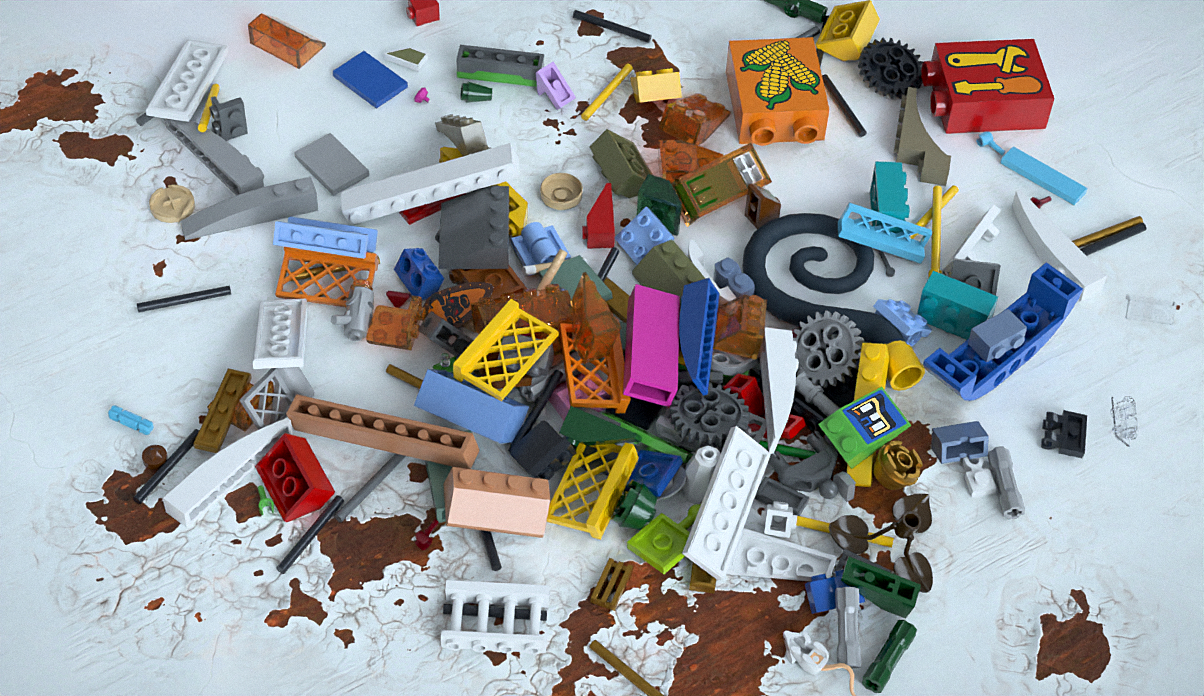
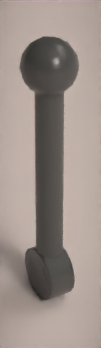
M878 250L886 267V275L893 277L895 269L890 267L884 252Z

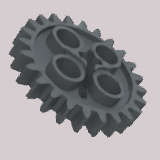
M709 383L708 395L703 396L699 389L692 385L689 386V391L682 389L681 394H676L675 400L671 403L669 417H671L670 423L675 425L674 430L681 431L680 437L689 436L688 442L698 440V446L706 442L707 446L715 443L718 447H721V442L725 443L732 427L737 426L743 432L748 429L750 413H748L749 407L744 405L745 400L738 399V393L731 395L730 388L723 391L720 384L713 388L712 384Z

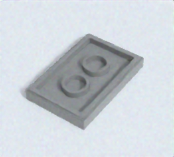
M331 133L294 152L295 158L333 196L369 176V170Z

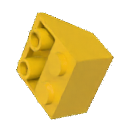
M673 68L656 70V75H652V71L635 72L636 77H630L636 103L682 98L679 72L673 73Z

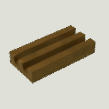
M609 558L591 596V603L615 611L632 574L633 566L629 564L624 566L623 562L615 563L614 559ZM614 569L602 599H598L611 570ZM620 572L624 573L611 603L607 602Z

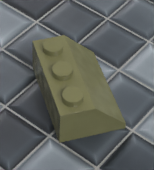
M606 129L589 146L593 153L594 161L602 168V175L611 183L612 191L616 195L632 198L660 188L634 142Z
M673 239L654 246L632 270V275L641 286L680 296V311L684 285L706 279Z

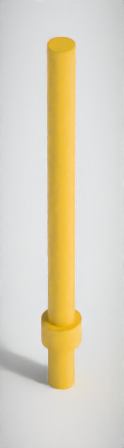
M941 186L933 187L931 270L928 272V279L933 271L942 274L940 270Z

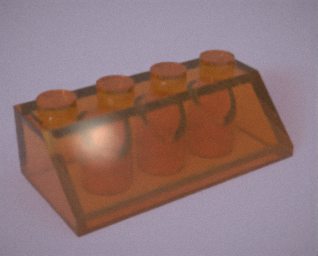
M559 284L546 285L543 290H537L536 288L525 289L522 294L517 295L511 292L503 293L500 295L501 298L496 299L482 297L478 299V302L471 303L474 331L478 334L483 331L510 299L519 303V309L550 327L559 326L560 323L570 324L579 322L578 314L568 290L560 287ZM521 318L515 323L516 329L529 327V323Z

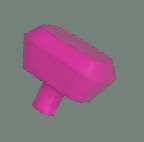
M425 87L421 88L415 95V102L421 103L423 100L427 103L430 99L426 97L428 91Z

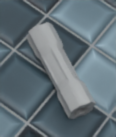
M578 352L569 354L576 361L583 357ZM563 358L559 363L550 368L547 376L532 377V384L530 386L520 387L519 390L522 396L528 402H532L540 397L556 369L564 374L559 383L566 380ZM586 360L581 364L584 367L587 365ZM575 369L572 372V375L575 377L581 372Z
M1004 446L995 447L993 450L988 451V460L999 490V501L1003 517L1017 519L1025 514V506L1022 495L1017 488L1010 451L1004 448Z
M854 587L836 588L835 605L838 613L837 663H845L851 669L860 668L861 647L858 643L859 589Z

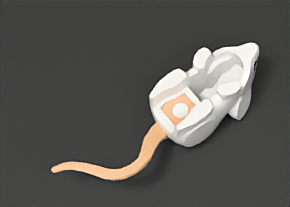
M790 631L783 632L786 654L791 664L797 661L805 672L812 675L820 671L844 668L850 674L849 686L851 695L856 696L853 688L854 672L850 666L845 663L827 665L828 651L819 642H811L809 634L804 633L802 635Z

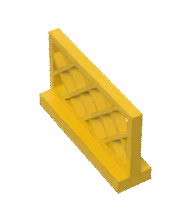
M510 299L453 363V376L460 382L465 379L502 402L559 336V331L519 309V303ZM521 318L529 323V327L516 329L515 323ZM545 332L549 336L543 340H535L534 333ZM531 333L532 341L518 342L517 335ZM514 335L515 343L501 345L503 337ZM534 347L533 355L521 357L520 349ZM517 350L518 357L504 359L503 351ZM499 352L501 360L487 361L486 356L489 353ZM505 365H520L518 372L507 373ZM502 366L504 374L489 375L488 368ZM485 368L486 376L475 377L471 374L475 369ZM505 380L506 386L501 392L491 385V382Z
M625 442L623 446L616 444L591 445L590 447L596 448L598 452L584 458L583 452L586 445L579 443L576 454L571 459L550 502L547 522L590 533L592 538L601 540L639 459L634 444ZM611 452L619 453L616 459L606 463L604 455ZM601 457L604 464L590 470L587 463ZM585 465L588 472L574 477L575 469ZM607 470L609 473L607 479L597 483L594 476ZM592 478L594 485L580 490L578 483ZM575 485L578 492L565 498L563 495L565 489ZM598 491V498L587 504L584 496ZM582 498L585 505L571 511L568 504ZM566 506L568 513L560 517L553 515L556 509ZM588 511L589 517L586 523L575 520V516Z

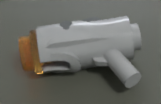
M364 279L354 280L350 286L345 314L333 315L331 317L333 325H344V335L352 341H360L362 338H365L368 328L372 327L374 292L371 287L372 284Z

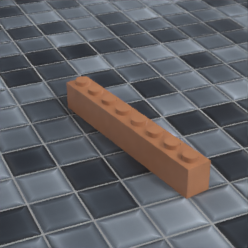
M296 394L286 413L295 431L452 467L471 469L479 452V447L473 433Z

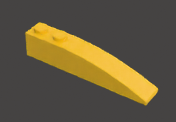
M862 343L854 401L880 387H883L885 390L889 365V354L886 344ZM876 452L852 469L847 464V473L856 482L855 486L871 487Z

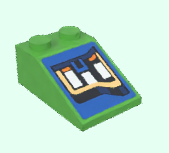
M880 387L838 409L820 422L819 426L852 469L909 428L911 424L883 387Z

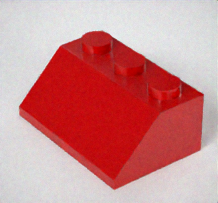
M284 433L255 466L284 522H290L321 509L335 493L306 438Z

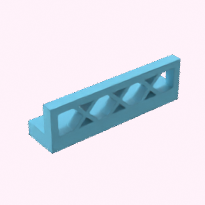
M848 203L838 220V237L920 264L925 258L924 247L932 236V230L852 203ZM851 212L861 214L862 218L854 220L848 217ZM879 220L882 222V225L872 226L869 222ZM897 226L902 228L903 231L893 233L889 229ZM918 233L923 235L920 241L911 239L910 235Z

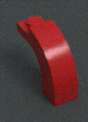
M738 373L723 389L730 388L731 395L738 393V399H744V405L749 407L748 412L766 419L764 397L756 378ZM789 414L781 437L791 440L806 425L803 417ZM755 423L748 424V427L754 432L759 431L761 428L760 425ZM767 431L763 436L765 439H767Z

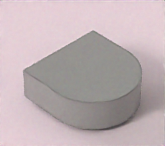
M844 471L834 475L833 481L837 484L838 491L844 500L848 502L854 499L856 482Z

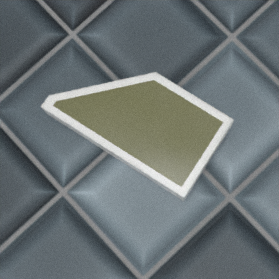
M412 47L384 53V60L418 72L429 59L428 53Z

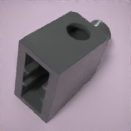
M432 311L418 329L427 338L457 358L464 352V347H468L474 341ZM453 335L456 337V341L450 344L448 341Z

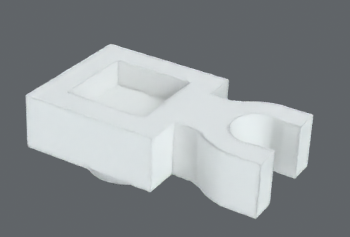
M968 457L964 458L962 464L967 471L964 478L971 497L995 494L997 488L990 469L982 468L983 458H976V464H971Z

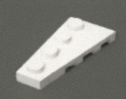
M743 528L726 574L811 581L812 576L826 574L827 578H831L837 557Z

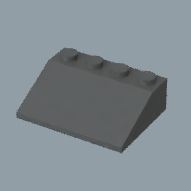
M488 186L441 203L439 269L509 268V186Z

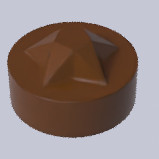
M160 445L148 446L142 452L143 464L151 470L159 469L168 459L166 449Z

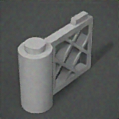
M300 367L271 368L240 399V402L259 430L265 427L263 424L264 413H271L270 424L287 418L286 413L296 394L312 398L314 390ZM273 379L275 382L274 393H267L268 382ZM255 395H260L258 409H254L250 403V400ZM266 396H273L272 410H265ZM280 397H284L288 403L282 411H278Z

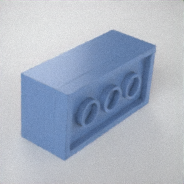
M427 369L414 403L415 407L498 443H512L529 409V406L509 397H505L501 402L465 379L460 382L454 378L453 373L435 369Z

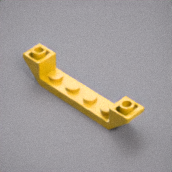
M442 147L440 148L439 163L463 157L457 148ZM506 181L491 185L509 186V236H520L527 223L528 202Z

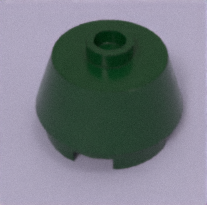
M631 480L628 485L631 488L629 492L626 491L621 495L614 510L617 514L613 515L611 520L619 523V527L641 530L646 522L650 523L657 511L654 509L657 497L643 482L640 484Z

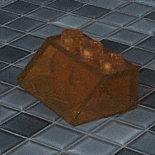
M261 13L248 24L250 44L298 69L326 46V42L277 17Z
M744 294L719 306L713 349L756 360L764 338L767 300L756 295L749 296Z

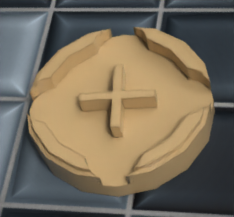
M168 185V188L165 189L161 187L151 195L149 200L152 215L161 222H180L189 217L195 209L192 192L180 185Z

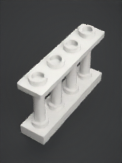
M446 580V602H452L453 605L450 631H441V647L448 648L449 650L473 649L478 652L495 650L502 653L526 652L531 655L546 653L547 637L539 635L541 608H549L550 585ZM464 603L479 604L476 632L461 631ZM491 604L505 606L503 633H487L489 605ZM516 606L531 607L529 635L513 634Z

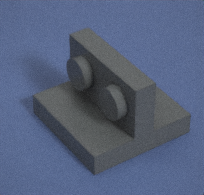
M954 258L952 272H949L948 277L996 296L1001 265Z

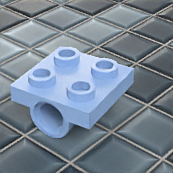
M647 206L615 236L616 241L636 265L654 246L675 239Z
M532 222L523 228L520 236L511 238V245L523 266L552 262L559 249L568 253L564 260L571 259L569 252L553 225L543 228L541 223Z
M878 299L873 306L876 309L875 314L889 320L900 331L907 345H915L921 337H928L932 331L926 325L927 320L918 314L915 315L910 310L911 306L903 300Z

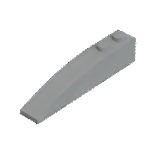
M164 118L166 128L236 196L264 187V174L259 167H255L246 155H242L222 137L209 129H206L205 132H200L198 130L199 124L192 120L187 122Z
M306 177L242 193L181 220L180 224L185 240L318 211L317 192L312 178Z

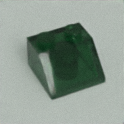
M648 174L638 191L636 216L647 206L672 235L678 236L682 202L669 180Z

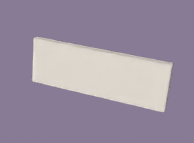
M187 40L148 104L146 115L189 122L227 56L228 46Z
M307 299L260 301L253 369L303 367Z
M737 426L732 427L729 431L682 552L683 555L717 580L725 578L771 455L769 451Z

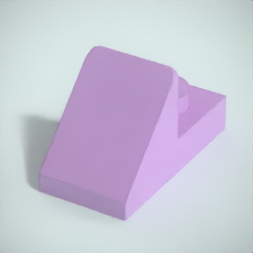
M554 62L536 72L538 95L540 96L546 92L557 110L576 98Z

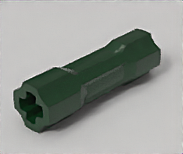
M898 620L875 661L870 664L862 677L861 683L866 689L874 693H881L890 679L891 673L916 636L917 629L913 624L905 620Z

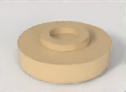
M555 173L546 177L540 187L542 201L550 208L557 210H567L575 207L580 203L583 195V186L580 180L567 173Z

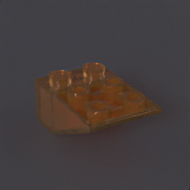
M696 93L667 104L658 128L695 147L704 143L730 116L731 111L725 109L724 105L716 102L713 103L707 100L706 96Z
M584 272L571 300L573 346L584 364L609 356L621 326L619 320L613 316L608 308L606 300L599 294L595 283Z

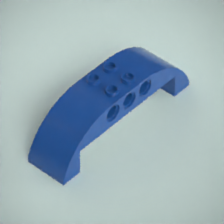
M1046 262L1032 273L1027 292L1005 309H1009L1027 327L1024 336L1025 340L1021 346L1006 351L1000 358H994L986 363L968 344V339L950 354H947L941 348L937 349L924 360L923 366L931 375L962 399L967 401L976 400L1001 384L1049 341L1072 311L1082 294L1083 288Z

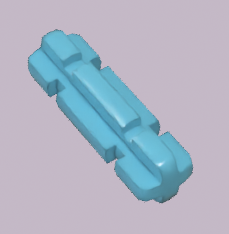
M116 405L112 406L108 411L110 419L116 422L120 420L121 424L136 431L140 429L139 432L145 435H149L154 428L152 421L145 418L142 420L141 416L127 410L122 411L123 408Z

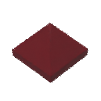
M386 291V296L397 310L413 299L410 293Z

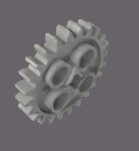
M825 311L824 317L819 312H816V319L807 316V324L800 322L801 331L794 329V332L797 334V338H793V341H796L797 344L795 358L799 362L796 375L798 376L805 372L808 374V379L816 386L821 384L824 388H827L828 383L836 387L837 380L845 383L844 376L853 377L850 370L852 368L859 369L855 363L860 361L858 353L861 352L862 347L859 344L864 342L863 338L857 337L861 330L854 328L856 324L852 320L848 322L849 318L843 315L841 317L836 311L833 315L829 311ZM839 330L837 338L832 340L833 332ZM813 337H816L815 344L809 346L810 340ZM843 353L842 360L836 362L837 355ZM821 359L820 366L814 369L815 361Z

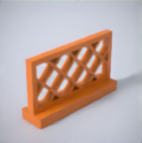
M284 246L285 254L275 293L276 297L307 299V302L347 307V301L344 299H348L349 291L346 292L340 285L342 282L352 277L357 284L355 287H364L366 285V288L372 290L375 271L378 270L379 265L377 254L366 252V258L363 259ZM289 260L299 261L302 267L291 273L288 269ZM315 264H322L325 270L314 277L308 268ZM338 267H344L348 273L337 280L331 271ZM306 270L312 279L300 285L295 277ZM361 270L369 271L368 278L361 283L354 276V274ZM329 274L334 282L323 289L318 280ZM290 280H293L298 287L292 292H283L284 284ZM313 283L321 290L314 296L307 295L304 291ZM338 286L343 295L337 299L330 298L327 292Z
M608 320L607 325L560 323L559 333L570 407L614 408L615 413H625L631 399L630 396L623 395L625 362L618 321ZM566 332H574L580 337L574 342L567 336ZM601 333L602 339L596 342L589 334ZM585 340L593 348L587 352L578 344ZM574 349L583 357L576 361L569 355V352ZM597 350L604 355L605 359L600 362L591 354ZM586 359L596 366L591 372L581 365ZM577 369L586 377L579 381L572 375V372ZM598 370H601L608 376L605 382L594 375ZM589 379L599 386L594 392L584 385ZM580 389L589 397L587 399H576L575 392ZM604 390L611 396V400H603L597 394Z

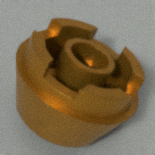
M891 441L889 444L881 447L873 464L874 476L882 486L890 490H898L915 484L920 476V468L923 466L917 452L914 449L909 451L901 446V441Z

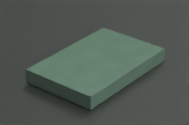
M580 255L564 261L548 287L571 316L613 298L611 290ZM548 268L539 271L541 280L544 277Z

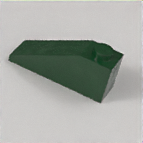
M573 406L570 407L559 431L572 445L577 447L579 443L586 446L625 442L633 443L641 442L643 438L632 431Z
M850 556L847 558L841 577L842 582L849 587L858 588L859 594L880 609L905 619L914 609L921 584Z

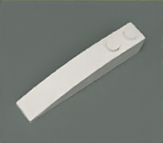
M1017 190L1012 208L1026 238L1040 259L1083 288L1082 294L1079 297L1080 301L1101 292L1107 276L1020 190Z
M764 327L758 344L769 453H774L792 407L799 362L795 358L797 344L796 341H793L792 331Z
M289 418L282 419L239 439L212 456L193 472L188 473L182 482L175 488H171L163 497L166 513L186 528L191 526L254 470L259 461L284 433L293 435L291 420Z

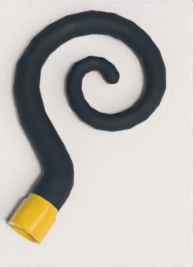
M788 214L770 220L757 229L744 249L742 269L743 273L748 275L754 282L753 297L761 307L779 320L801 327L800 322H808L807 316L816 319V312L822 314L823 317L825 311H829L832 315L836 311L841 317L845 315L849 318L848 322L852 320L856 324L854 328L861 330L857 337L863 338L867 343L887 345L889 354L887 381L894 390H906L919 383L925 374V368L913 348L907 345L900 331L889 320L872 312L818 305L792 297L775 287L767 276L765 267L766 256L778 241L798 234H821L849 245L857 257L853 272L840 278H824L806 270L804 263L807 261L822 262L828 257V253L824 248L816 246L801 248L795 252L790 259L789 271L798 283L810 290L825 294H842L854 291L865 284L873 272L874 252L872 247L838 237L839 218L825 214ZM839 330L833 332V334L838 335Z

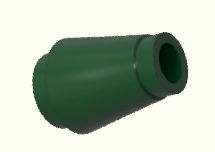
M469 81L462 83L460 99L466 101V103L491 101L492 88Z

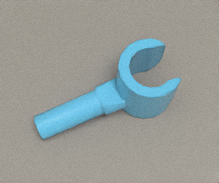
M989 131L978 135L980 138L976 139V142L980 147L988 144L1002 156L1005 154L1006 151L993 141V136Z

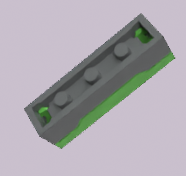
M460 44L456 59L457 78L537 87L536 72L544 67V54Z

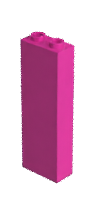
M635 284L628 299L623 395L670 407L678 390L680 296Z

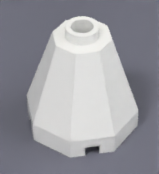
M705 446L698 449L685 465L684 469L687 479L681 491L683 489L688 502L701 504L720 457V452L717 448Z

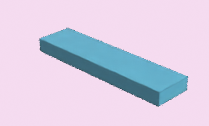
M1014 146L1001 159V164L1073 205L1087 192L1085 186Z

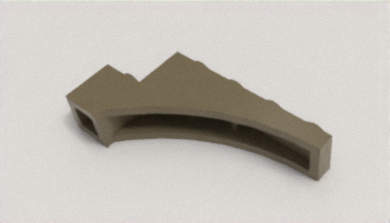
M908 87L907 96L902 95L900 106L904 110H900L898 123H902V125L897 126L896 138H900V140H895L893 153H897L896 162L918 166L917 172L921 173L920 182L946 186L951 155L944 153L926 131L917 108V88Z
M453 114L442 116L441 121L435 122L437 131L447 136L462 156L491 149L487 145L481 121L473 120V117L466 118V116L460 117V115L453 116Z

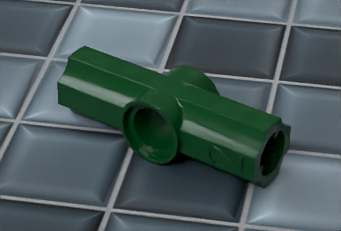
M764 0L767 3L784 9V12L789 17L797 18L800 15L822 24L828 11V7L811 0Z

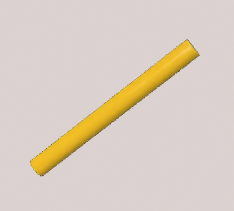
M626 64L581 114L583 120L587 121L633 70L630 64Z
M212 84L198 125L200 132H205L211 117L209 106H212L211 97L216 96L217 98L220 90L218 84Z
M952 185L944 193L941 209L959 192L957 186ZM932 207L915 225L925 227L932 220ZM918 233L910 235L911 239H914Z
M797 516L796 526L830 533V523ZM881 535L867 541L892 548L894 538Z

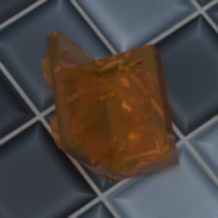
M412 295L408 310L378 305L375 308L366 336L367 343L412 351L414 341L419 337L420 321H423L425 317L422 297Z

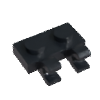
M1066 410L1063 411L1062 415L1046 412V420L1043 419L1042 429L1048 431H1045L1044 438L1041 439V448L1047 450L1059 448L1058 454L1082 459L1085 454L1087 415ZM1060 429V434L1053 432V430Z

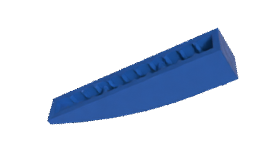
M710 278L684 285L683 296H681V311L679 312V336L683 358L692 381L703 396L708 395L720 294Z

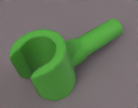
M258 486L260 514L264 515L263 508L265 506H269L272 509V513H274L273 501L267 498L264 486Z

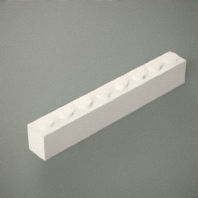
M508 143L341 191V212L348 223L354 225L520 177L519 157L512 144Z

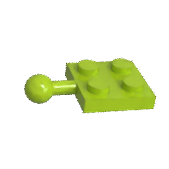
M701 504L692 505L688 510V516L678 524L661 513L627 541V548L665 574L685 557L682 552L690 534L687 529L694 524Z

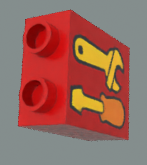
M1035 39L935 43L931 61H923L921 77L924 87L932 86L933 89L930 96L931 114L933 117L941 116L946 134L1046 129L1055 98Z

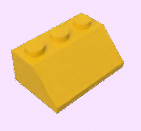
M867 0L834 6L815 44L816 47L842 61L858 60L863 48L870 42L880 20L872 1Z

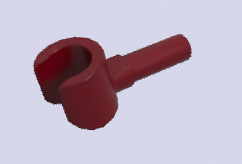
M1047 196L1043 199L1032 197L1030 200L1040 209L1043 204L1051 201V197Z
M434 519L427 529L416 533L417 540L415 545L424 551L431 545L432 538L429 535L439 524L438 520Z

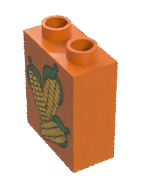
M813 37L729 41L726 76L739 144L765 146L776 142L808 144L814 141L825 140L830 109Z

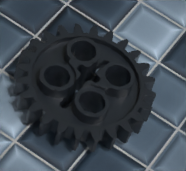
M883 37L880 42L874 39L873 43L869 42L863 48L858 59L860 61L858 68L861 69L859 75H865L863 82L869 81V88L876 87L875 93L881 90L883 91V97L889 93L892 99L896 94L902 99V95L907 96L908 87L917 89L921 87L923 83L921 77L923 61H918L920 55L913 54L914 48L907 49V43L902 46L900 40L894 43L893 39L890 38L886 42Z

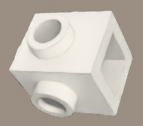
M774 501L773 505L768 504L767 511L762 510L760 525L765 526L764 534L778 539L789 538L790 530H795L797 515H793V508L788 507V503ZM774 516H783V520L776 522Z

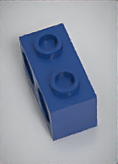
M423 248L404 249L394 268V271L415 300H427L432 294L439 291L445 279Z

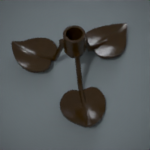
M929 494L908 495L896 501L892 508V515L897 522H893L890 526L872 535H868L869 529L865 521L855 515L841 516L829 524V531L835 543L841 549H846L855 554H861L868 550L867 540H873L894 529L895 534L899 538L907 539L904 549L905 557H899L894 562V574L921 584L919 592L927 593L931 590L933 574L929 561L919 552L909 554L911 543L914 540L913 534L924 533L931 526L932 514Z

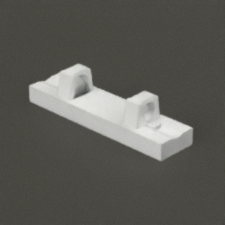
M993 205L981 217L943 268V272L947 275L949 272H952L954 258L979 261V258L971 250L981 237L990 243L1000 231L992 224V221L1001 211L999 208Z

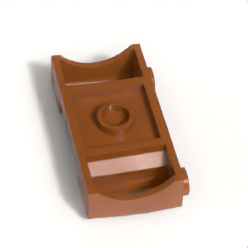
M510 266L508 269H450L448 272L453 284L459 285L469 282L492 284L493 292L483 306L485 309V317L483 318L485 326L491 322L510 299L518 302L519 309L524 311L532 297L531 292ZM537 307L533 312L532 316L537 314Z

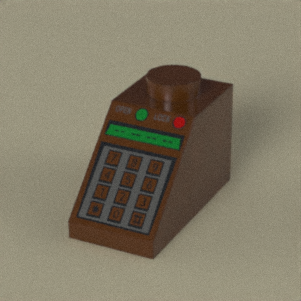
M751 183L748 185L744 216L759 229L770 220L780 217L781 203L769 190Z

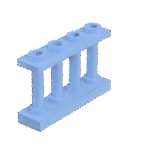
M290 216L288 222H275L273 245L364 259L366 258V251L374 252L376 250L378 230Z

